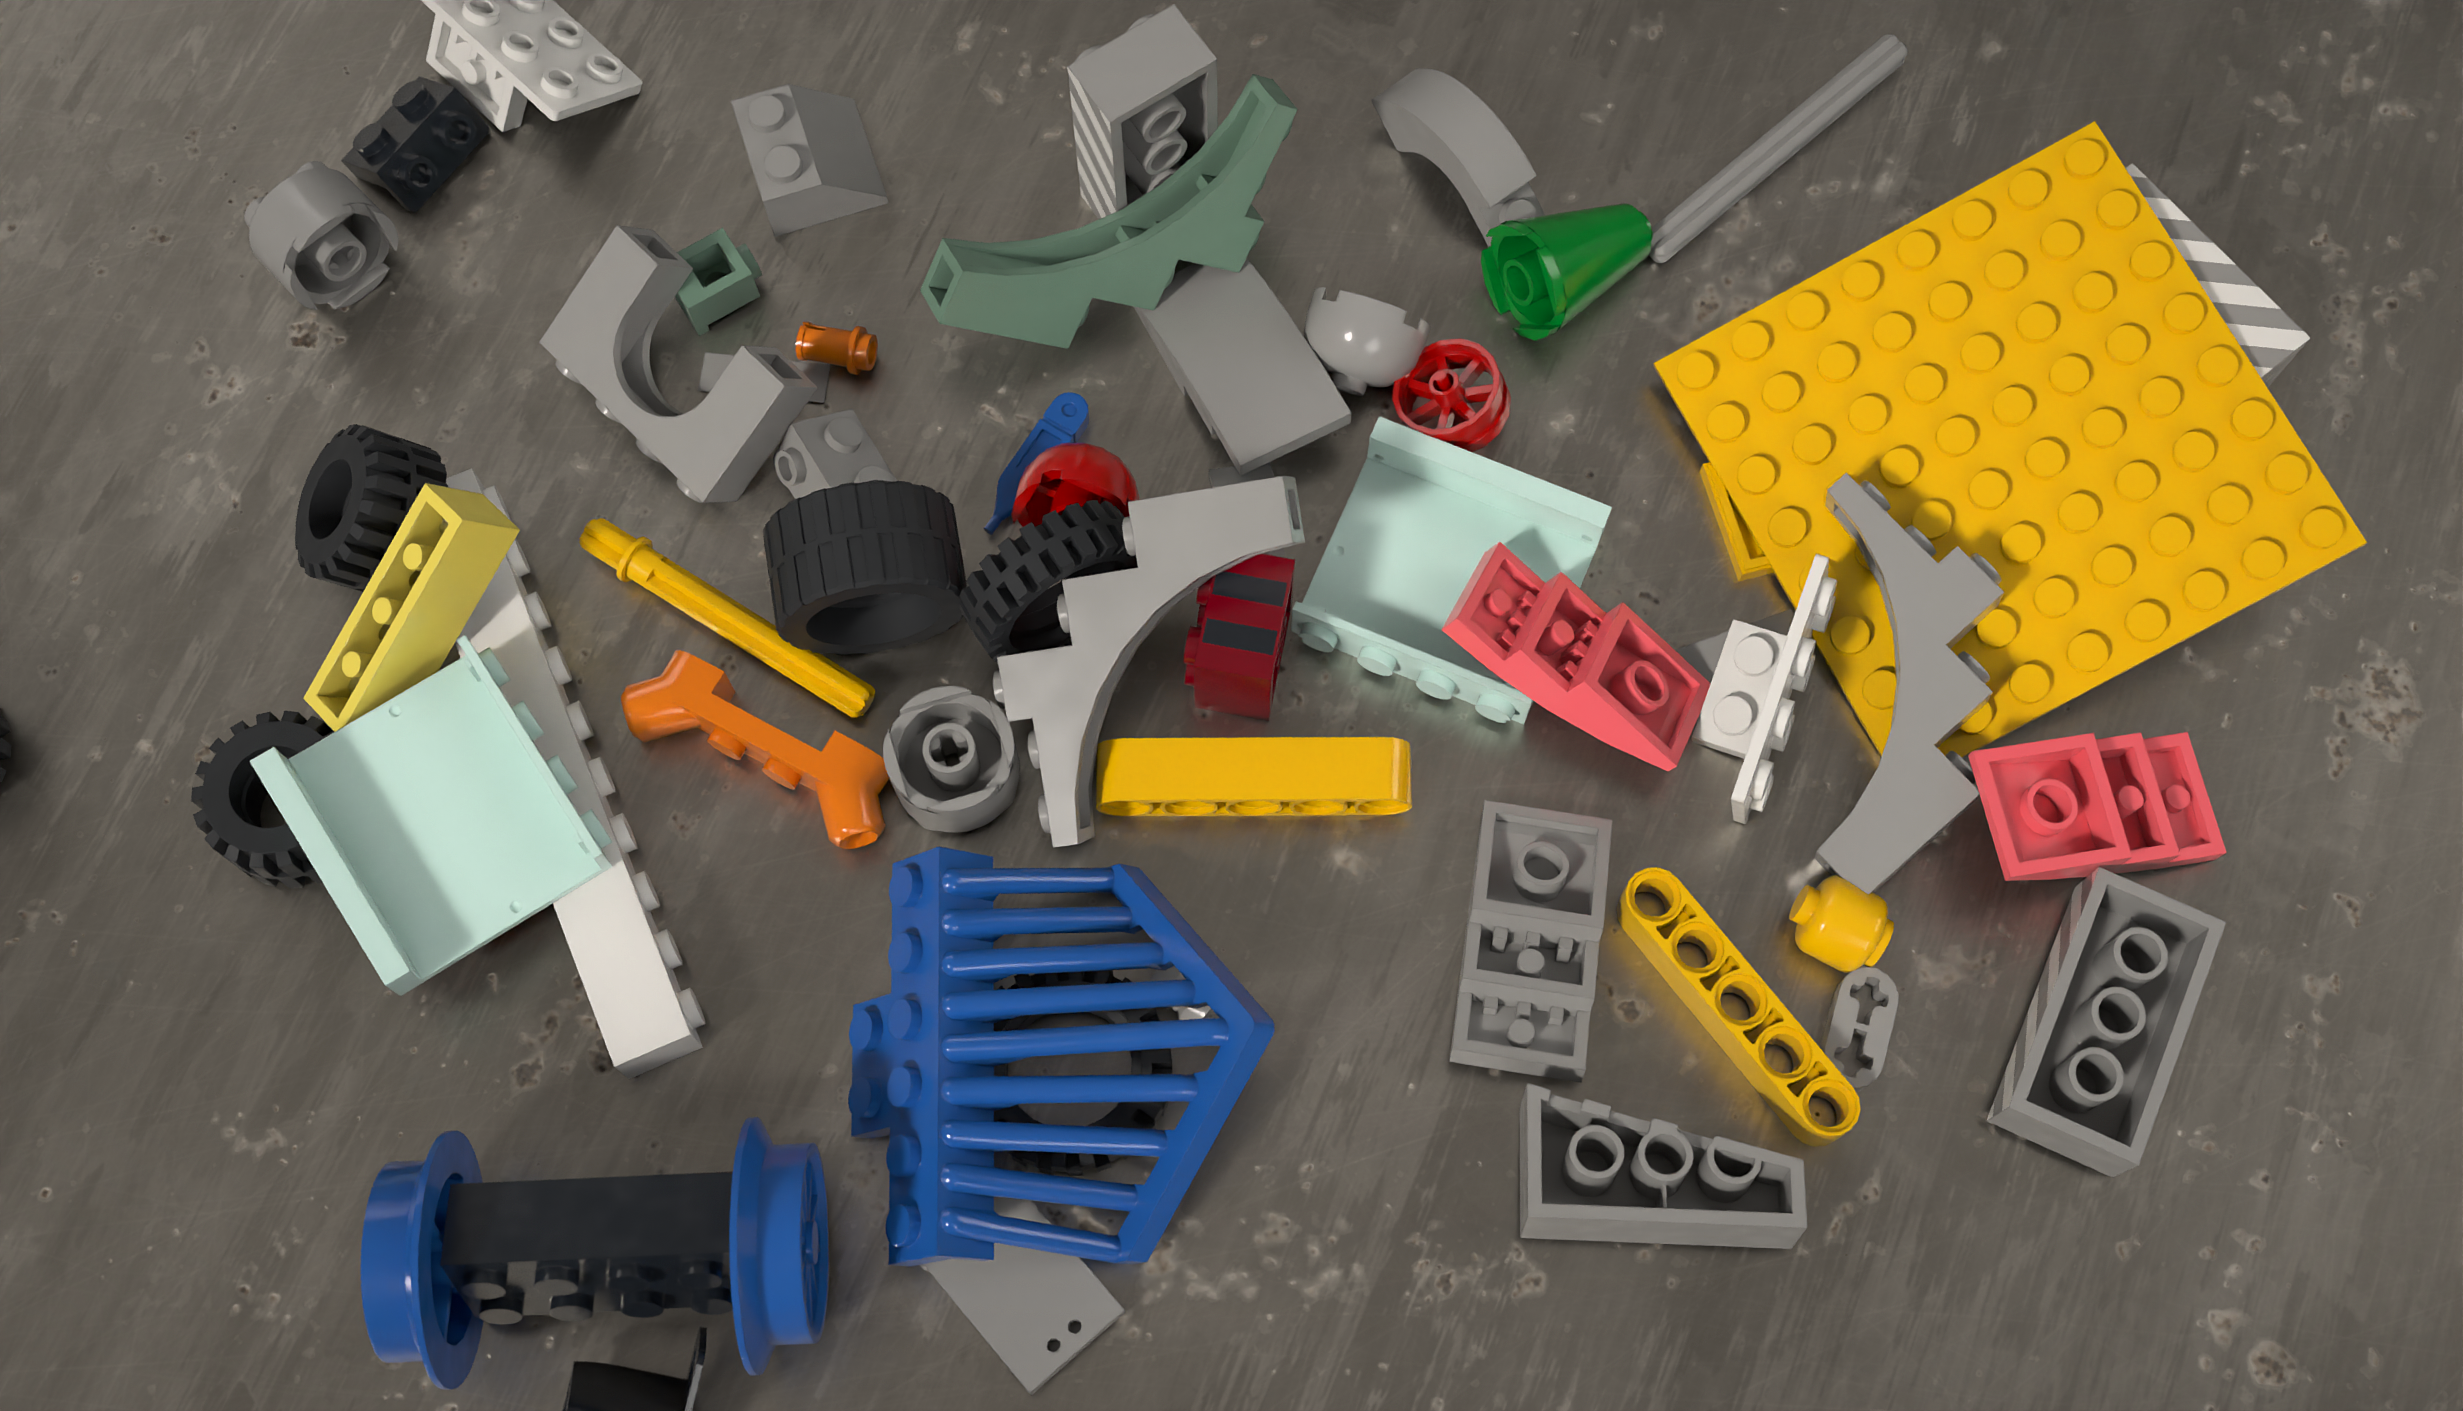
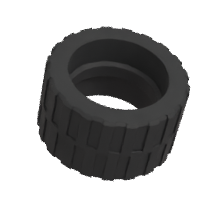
M884 480L840 484L836 487L823 488L811 492L809 495L789 502L784 508L776 511L765 524L763 539L776 630L784 641L790 642L796 648L810 650L814 653H831L836 655L868 654L890 649L894 650L917 642L920 643L931 639V637L937 634H942L963 618L959 608V602L962 600L959 596L962 588L967 587L955 510L948 497L941 492H935L931 487L905 481L892 482Z

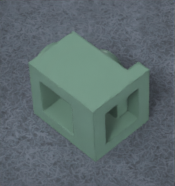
M723 228L677 252L693 270L674 297L699 336L710 331L708 328L709 324L760 297L755 279L762 276V272L757 261L745 243L735 248Z

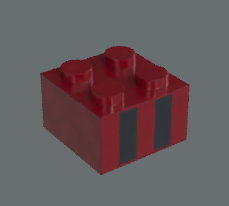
M1259 554L1211 577L1198 587L1196 604L1200 605L1197 626H1190L1184 652V664H1187L1184 684L1194 686L1195 708L1263 721L1270 720L1292 610L1295 559Z

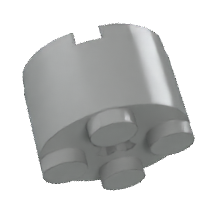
M311 161L302 165L296 174L279 183L266 196L255 199L245 211L244 220L250 227L249 243L253 254L298 302L310 309L318 310L315 304L329 303L334 309H339L361 300L382 282L390 268L384 263L390 246L397 251L398 233L393 222L345 174L327 168L319 161Z
M959 686L932 688L915 695L899 710L900 714L890 730L888 729L883 742V759L895 793L901 805L910 816L925 829L957 833L980 828L1006 811L1013 804L1020 777V762L1012 728L1001 708L991 700L988 701L981 696L971 693V690ZM958 753L960 763L947 767L945 756Z

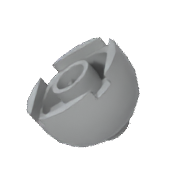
M1318 287L1313 292L1307 311L1304 337L1325 370L1332 374L1331 380L1337 389L1354 395L1364 396L1367 386L1388 387L1415 368L1419 356L1425 347L1431 326L1427 321L1420 318L1416 330L1403 323L1407 313L1406 310L1349 291L1339 290L1336 301L1326 300V288Z

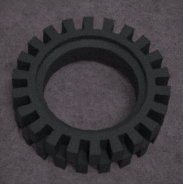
M1113 970L1036 973L1030 976L1029 974H1017L1014 976L1016 983L1008 989L1127 983L1132 981L1126 977L1123 981L1114 977ZM1001 985L997 990H1003L1005 988ZM1156 1008L1090 1011V1013L1105 1019L1110 1024L1160 1021ZM1048 1014L1021 1015L994 1023V1032L1025 1030L1037 1019ZM1171 1048L1129 1051L1131 1055V1075L1173 1074ZM1008 1063L995 1066L994 1076H1008ZM1119 1102L1102 1119L1087 1126L1156 1129L1155 1124L1160 1115L1164 1116L1169 1102ZM1018 1105L994 1111V1122L1043 1124L1031 1118ZM1019 1150L1006 1151L1012 1156L1014 1161L1025 1167L1029 1164L1037 1167L1041 1173L1054 1175L1055 1171L1067 1172L1068 1176H1083L1084 1170L1097 1168V1171L1100 1172L1111 1168V1162L1122 1156L1126 1160L1131 1156Z

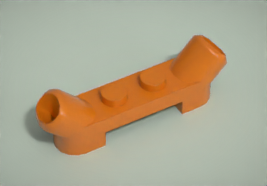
M676 650L660 676L626 685L621 694V703L628 728L635 738L648 742L698 728L710 735L707 742L721 753L735 760H740L745 753L763 763L762 771L777 783L793 790L801 783L816 791L828 838L834 845L842 849L863 847L877 841L884 832L886 824L878 795L889 780L883 757L864 745L835 730L822 752L729 703L736 692L726 673L685 651Z

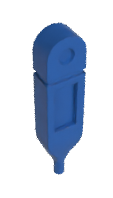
M1073 392L1058 395L1043 414V419L1038 421L998 480L993 516L984 527L988 534L993 535L1000 523L1011 516L1018 485L1025 468L1046 449L1062 443H1077L1089 424L1088 404L1081 395Z

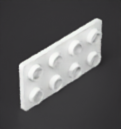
M421 0L435 13L426 62L502 132L521 126L527 99L550 120L559 121L640 93L642 80L554 0Z
M1819 554L1815 555L1787 636L1734 619L1728 632L1692 735V741L1744 759L1731 797L1734 821L1746 824L1751 809L1763 812L1774 780V775H1772L1774 763L1768 761L1772 749L1783 752L1786 747L1795 719V715H1792L1795 701L1789 700L1792 690L1805 691L1816 657L1813 655L1816 640L1810 639L1813 630L1825 632L1835 604L1836 596L1833 595L1837 580L1828 577L1829 557Z

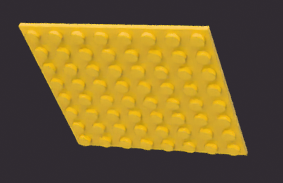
M2095 121L1654 363V368L1708 461L1723 483L1761 552L1769 561L1775 576L1795 610L1797 609L1815 555L1819 554L1829 557L1828 577L1837 580L1833 595L1836 596V600L1825 632L1813 630L1811 637L1813 640H1816L1817 648L1881 757L1891 729L1896 690L1893 633L1880 588L1855 541L1825 506L1827 490L1845 473L1858 484L1866 480L1874 485L1891 506L1887 513L1903 529L1912 525L1932 543L1936 550V554L1932 558L1937 563L1958 546L1968 557L1974 553L1981 555L1995 568L2002 579L1998 586L2004 591L1999 605L1951 648L1957 656L1962 651H1965L1981 664L1990 676V680L1986 685L1993 691L1988 702L1938 747L1944 755L1952 750L1962 758L2367 543Z

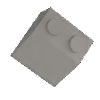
M786 84L731 100L775 237L888 204V198L854 99Z

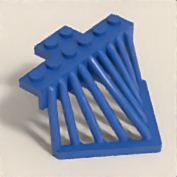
M940 846L893 863L892 878L889 885V897L892 903V941L888 952V961L891 967V993L853 1005V1019L849 1029V1039L852 1046V1085L848 1095V1106L851 1112V1137L875 1139L890 1135V1143L886 1153V1164L889 1170V1213L885 1225L886 1236L889 1241L888 1265L917 1266L949 1259L990 1261L994 1260V1243L1110 1263H1146L1273 1037L1275 1031L1273 1019L1139 867L1116 864L1107 868H993L992 856ZM1107 893L1114 895L1124 907L993 909V901L999 894ZM1144 929L1154 941L1146 943L993 949V942L1007 934L1109 932L1135 934ZM1175 966L1186 979L993 990V983L1013 974L1130 969L1168 970ZM1209 1005L1220 1018L994 1032V1023L1021 1015L1161 1007L1201 1008ZM1220 1046L1208 1070L1189 1075L994 1076L995 1066L1034 1056ZM1190 1102L1175 1130L994 1122L995 1110L1024 1103ZM1011 1150L1159 1157L1145 1184H1124L994 1167V1152ZM994 1197L1129 1211V1214L1118 1234L1108 1235L1001 1216L994 1211Z

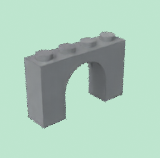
M617 225L540 340V343L557 359L555 365L562 374L577 383H581L597 398L595 404L604 415L616 422L622 423L637 438L636 445L641 452L649 458L663 463L678 478L677 486L685 495L700 503L737 502L782 439L790 424L794 422L818 387L776 347L742 345L709 394L698 406L685 414L672 407L663 398L654 382L650 368V343L657 322L693 268L654 230Z

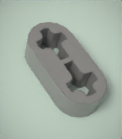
M1862 967L1852 971L1837 985L1833 993L1820 1044L1821 1050L1852 1085L1855 1092L1862 1091L1879 1077L1883 1069L1899 1003V992L1895 982L1887 973L1871 967ZM1864 984L1872 987V998L1881 1002V1006H1875L1869 1011L1865 1017L1864 1024L1856 1022L1860 1002L1856 998L1850 997V993H1856ZM1853 1036L1860 1038L1856 1059L1865 1063L1866 1069H1859L1851 1077L1843 1074L1844 1063L1834 1059V1054H1841L1851 1044Z

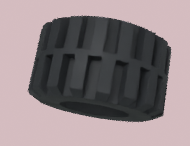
M349 425L346 430L342 429L335 434L330 443H327L312 466L304 484L297 509L295 547L298 550L300 567L305 568V573L312 578L364 592L423 485L428 483L448 487L446 484L447 472L445 464L441 463V456L437 451L363 425Z
M284 711L281 721L271 712L257 714V725L249 727L242 720L230 727L234 734L230 740L224 743L220 738H217L209 747L216 754L210 763L200 761L195 774L204 781L203 786L192 787L191 802L202 809L193 814L196 825L207 834L204 839L212 849L250 877L254 876L264 884L276 887L279 881H281L289 888H303L307 876L320 884L322 880L288 824L274 828H262L260 814L268 791L251 765L250 760L272 747H275L282 755L290 759L331 735L334 731L324 721L314 716L306 720L299 712Z

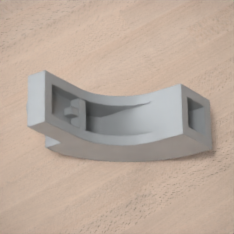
M1417 68L1371 100L1397 151L1414 152L1425 156L1436 164L1451 180L1468 206L1488 247L1491 246L1492 237H1485L1489 229L1505 221L1545 215L1529 184V181L1537 175L1521 147L1496 114L1473 91L1452 76L1434 69Z

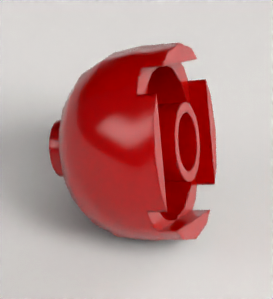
M1062 443L1046 449L1025 468L1018 485L1011 516L1014 524L1018 519L1022 527L1030 522L1036 527L1042 524L1043 515L1054 510L1059 515H1062L1067 505L1079 503L1082 507L1087 501L1097 500L1099 504L1103 501L1112 503L1113 506L1120 510L1124 517H1130L1128 502L1139 500V494L1131 471L1118 456L1102 447L1087 443Z

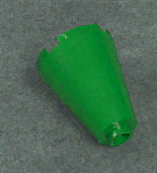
M1626 203L1505 221L1489 229L1485 236L1492 237L1491 246L1481 251L1484 283L1499 314L1502 315L1511 311L1514 318L1521 324L1512 328L1520 336L1535 341L1553 335L1648 257L1653 238L1651 224L1642 212Z

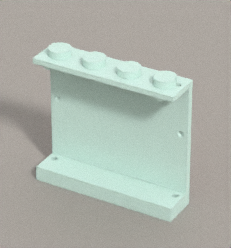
M1379 416L1370 435L1367 459L1303 602L1296 601L1292 609L1291 631L1299 634L1303 643L1316 650L1332 652L1334 649L1357 657V662L1373 673L1390 676L1394 672L1416 681V686L1430 696L1445 700L1454 696L1474 704L1476 711L1490 720L1500 723L1513 720L1524 725L1533 700L1491 672L1441 629L1483 554L1498 542L1505 545L1545 583L1562 572L1576 586L1581 588L1606 527L1612 507Z
M466 635L457 639V642L466 654L464 657L290 759H287L275 747H272L250 760L251 765L383 983L400 996L612 867L602 851V848L612 843L604 827L592 809L582 815L578 813L568 797L569 793L578 789L570 773L558 755L553 756L547 761L534 743L535 739L544 735L541 727L524 701L512 707L500 688L511 681L490 647L478 653Z

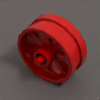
M1465 339L1439 340L1424 347L1415 368L1409 374L1394 381L1392 400L1398 417L1404 426L1470 452L1484 448L1499 435L1510 415L1511 395L1493 355L1480 344ZM1465 368V370L1461 373L1459 377L1456 374V372L1453 371V369ZM1483 372H1487L1493 377V384L1471 387ZM1418 396L1431 400L1412 411L1413 404ZM1486 401L1484 407L1475 413L1472 403ZM1440 415L1436 429L1421 426Z

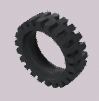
M1097 500L1087 501L1082 507L1079 503L1067 505L1062 515H1059L1056 510L1045 514L1042 518V524L1035 527L1030 522L1019 529L1021 533L1019 538L1016 540L1009 537L998 545L1000 553L998 555L988 554L979 563L982 570L974 571L966 580L969 586L962 588L959 596L962 600L959 602V608L977 640L996 663H998L997 657L1058 648L1062 644L1065 646L1072 645L1071 635L1063 631L1058 617V596L1064 594L1062 579L1138 568L1136 556H1130L1126 550L1122 530L1124 516L1116 506L1107 501L1099 504Z

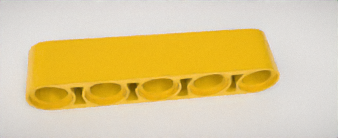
M1117 738L1105 740L1097 745L1096 809L1107 815H1394L1409 811L1412 808L1411 748L1409 742L1399 738Z
M1658 867L1645 868L1635 873L1619 897L1616 907L1617 919L1621 927L1779 1119L1798 1140L1813 1147L1826 1146L1850 1131L1858 1121L1861 1110L1859 1097L1852 1085L1676 876ZM1639 892L1656 894L1665 905V914L1653 917L1644 914L1637 907L1634 895ZM1682 942H1691L1700 946L1707 956V966L1693 968L1686 965L1678 955L1677 945ZM1724 993H1734L1745 999L1750 1009L1749 1019L1736 1020L1728 1016L1721 1006V995ZM1776 1044L1782 1046L1790 1053L1793 1059V1070L1791 1073L1777 1072L1768 1065L1764 1055L1766 1045ZM1819 1096L1832 1103L1837 1114L1835 1126L1826 1127L1820 1125L1812 1118L1808 1105L1810 1097Z

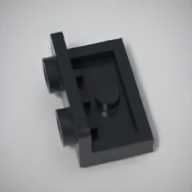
M420 76L415 81L402 86L395 93L392 99L393 105L376 123L366 126L356 135L353 140V148L341 160L356 177L385 187L406 210L411 212H417L487 136L490 130L485 121L455 87Z

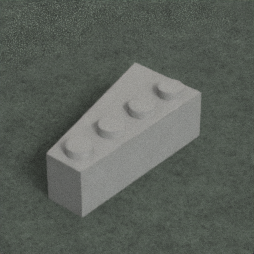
M1527 1083L1519 1107L1520 1238L1792 1249L1807 1229L1803 1159L1720 1136L1710 1139L1679 1130L1678 1125L1655 1118H1652L1651 1122L1610 1111L1611 1106L1587 1099H1584L1583 1103L1550 1094L1551 1089Z

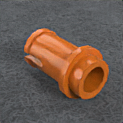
M804 321L803 326H800L796 338V356L798 360H811L845 366L849 373L856 375L862 370H872L876 361L878 351L877 336L868 334L865 327L856 326L853 331L815 325Z

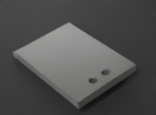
M994 1197V1211L1001 1216L1051 1224L1031 1200ZM994 1243V1260L949 1259L920 1265L922 1269L932 1274L1031 1395L1125 1313L1123 1307L1080 1257Z

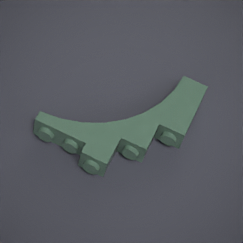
M1252 74L1226 119L1201 149L1158 187L1125 208L1078 229L1033 240L984 243L942 238L920 291L939 324L1068 349L1078 327L1083 325L1088 316L1089 304L1092 298L1155 310L1164 289L1173 280L1178 260L1239 273L1249 252L1256 246L1260 230L1265 222L1251 203L1255 195L1262 189L1266 173L1281 142L1289 135L1293 118L1298 109L1273 79Z

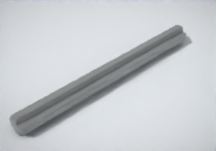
M1893 34L1882 36L1653 226V238L1649 253L1651 258L1657 263H1663L1670 259L1904 63V57L1908 53L1906 45L1899 42L1898 38Z

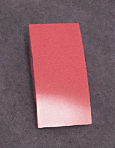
M1498 542L1483 554L1441 629L1491 672L1546 710L1604 743L1665 771H1670L1677 767L1701 713L1711 684L1624 602L1606 613L1565 574L1560 572L1545 583L1501 542Z
M2141 732L2095 739L2094 733L1977 750L1968 755L2005 881L2088 877L2099 867L2115 874L2214 861L2227 853L2188 732L2143 739Z

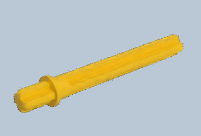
M604 518L591 519L585 526L579 538L582 549L616 569L617 578L626 583L633 580L852 718L863 716L870 707L876 693L873 686L822 654L806 649L802 650L792 646L790 642L787 643L779 636L774 624L654 550L652 541L647 537L642 536L636 539Z

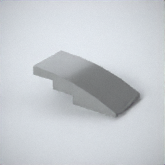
M1247 258L1239 273L1197 263L1174 273L1172 282L1164 289L1155 310L1134 307L1183 395L1189 394L1211 435H1218L1240 476L1351 423L1352 413L1322 363L1291 316Z
M1488 800L1484 801L1449 1062L1582 1083L1586 1071L1590 1012L1595 1000L1599 942L1604 929L1612 831L1611 819Z

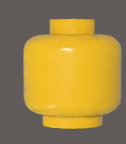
M1838 875L1826 878L1816 888L1808 884L1805 885L1795 899L1789 914V919L1797 923L1795 942L1799 949L1845 973L1855 971L1862 965L1872 967L1884 953L1894 930V922L1888 919L1886 901L1873 892L1866 894Z

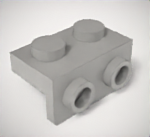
M853 409L791 423L773 456V464L775 465L778 478L789 488L795 499L809 495L811 492L823 488L836 487L840 484L861 483L873 480L897 481Z

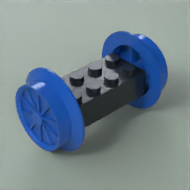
M758 1117L747 1118L742 1125L735 1152L733 1171L483 1183L478 1160L470 1141L460 1131H444L435 1139L425 1160L393 1161L385 1164L373 1183L368 1199L361 1245V1293L366 1328L372 1347L377 1356L385 1363L423 1361L428 1376L442 1390L458 1388L467 1378L479 1347L484 1321L493 1324H513L521 1321L523 1315L550 1314L552 1317L564 1321H582L591 1318L593 1312L621 1311L623 1314L635 1318H651L661 1315L664 1309L692 1308L695 1312L707 1315H720L733 1310L741 1360L747 1373L752 1376L763 1374L776 1345L817 1344L822 1336L825 1323L829 1281V1223L826 1184L821 1155L815 1143L774 1145L762 1120Z

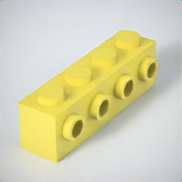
M425 483L303 699L336 732L438 672L520 529L483 494Z

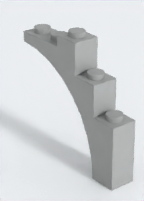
M1845 473L1827 490L1825 506L1855 541L1880 588L1893 633L1896 690L1891 729L1878 768L1850 815L1816 851L1815 859L1831 876L1838 875L1866 894H1870L1871 892L1875 893L1973 805L1980 796L1978 789L1973 785L1976 781L1971 766L1956 752L1951 750L1948 754L1944 755L1938 747L1988 702L1993 693L1986 685L1990 680V676L1981 664L1965 651H1962L1957 656L1951 648L1999 605L2004 591L1998 586L2002 581L1999 573L1985 558L1977 553L1968 557L1957 546L1937 563L1932 558L1936 554L1932 543L1912 525L1903 529L1887 513L1891 506L1874 485L1866 480L1858 484Z
M1279 476L1129 501L1130 517H1124L1123 538L1128 554L1136 556L1138 568L1062 580L1064 594L1058 596V617L1063 631L1070 633L1072 645L997 657L999 670H996L993 675V689L998 706L1006 710L1007 722L1033 719L1034 730H1031L1028 735V750L1034 768L1041 770L1044 794L1040 795L1038 801L1039 819L1044 832L1051 833L1053 848L1080 844L1095 837L1092 781L1098 736L1113 691L1139 645L1171 608L1211 577L1256 555L1305 542L1295 477Z

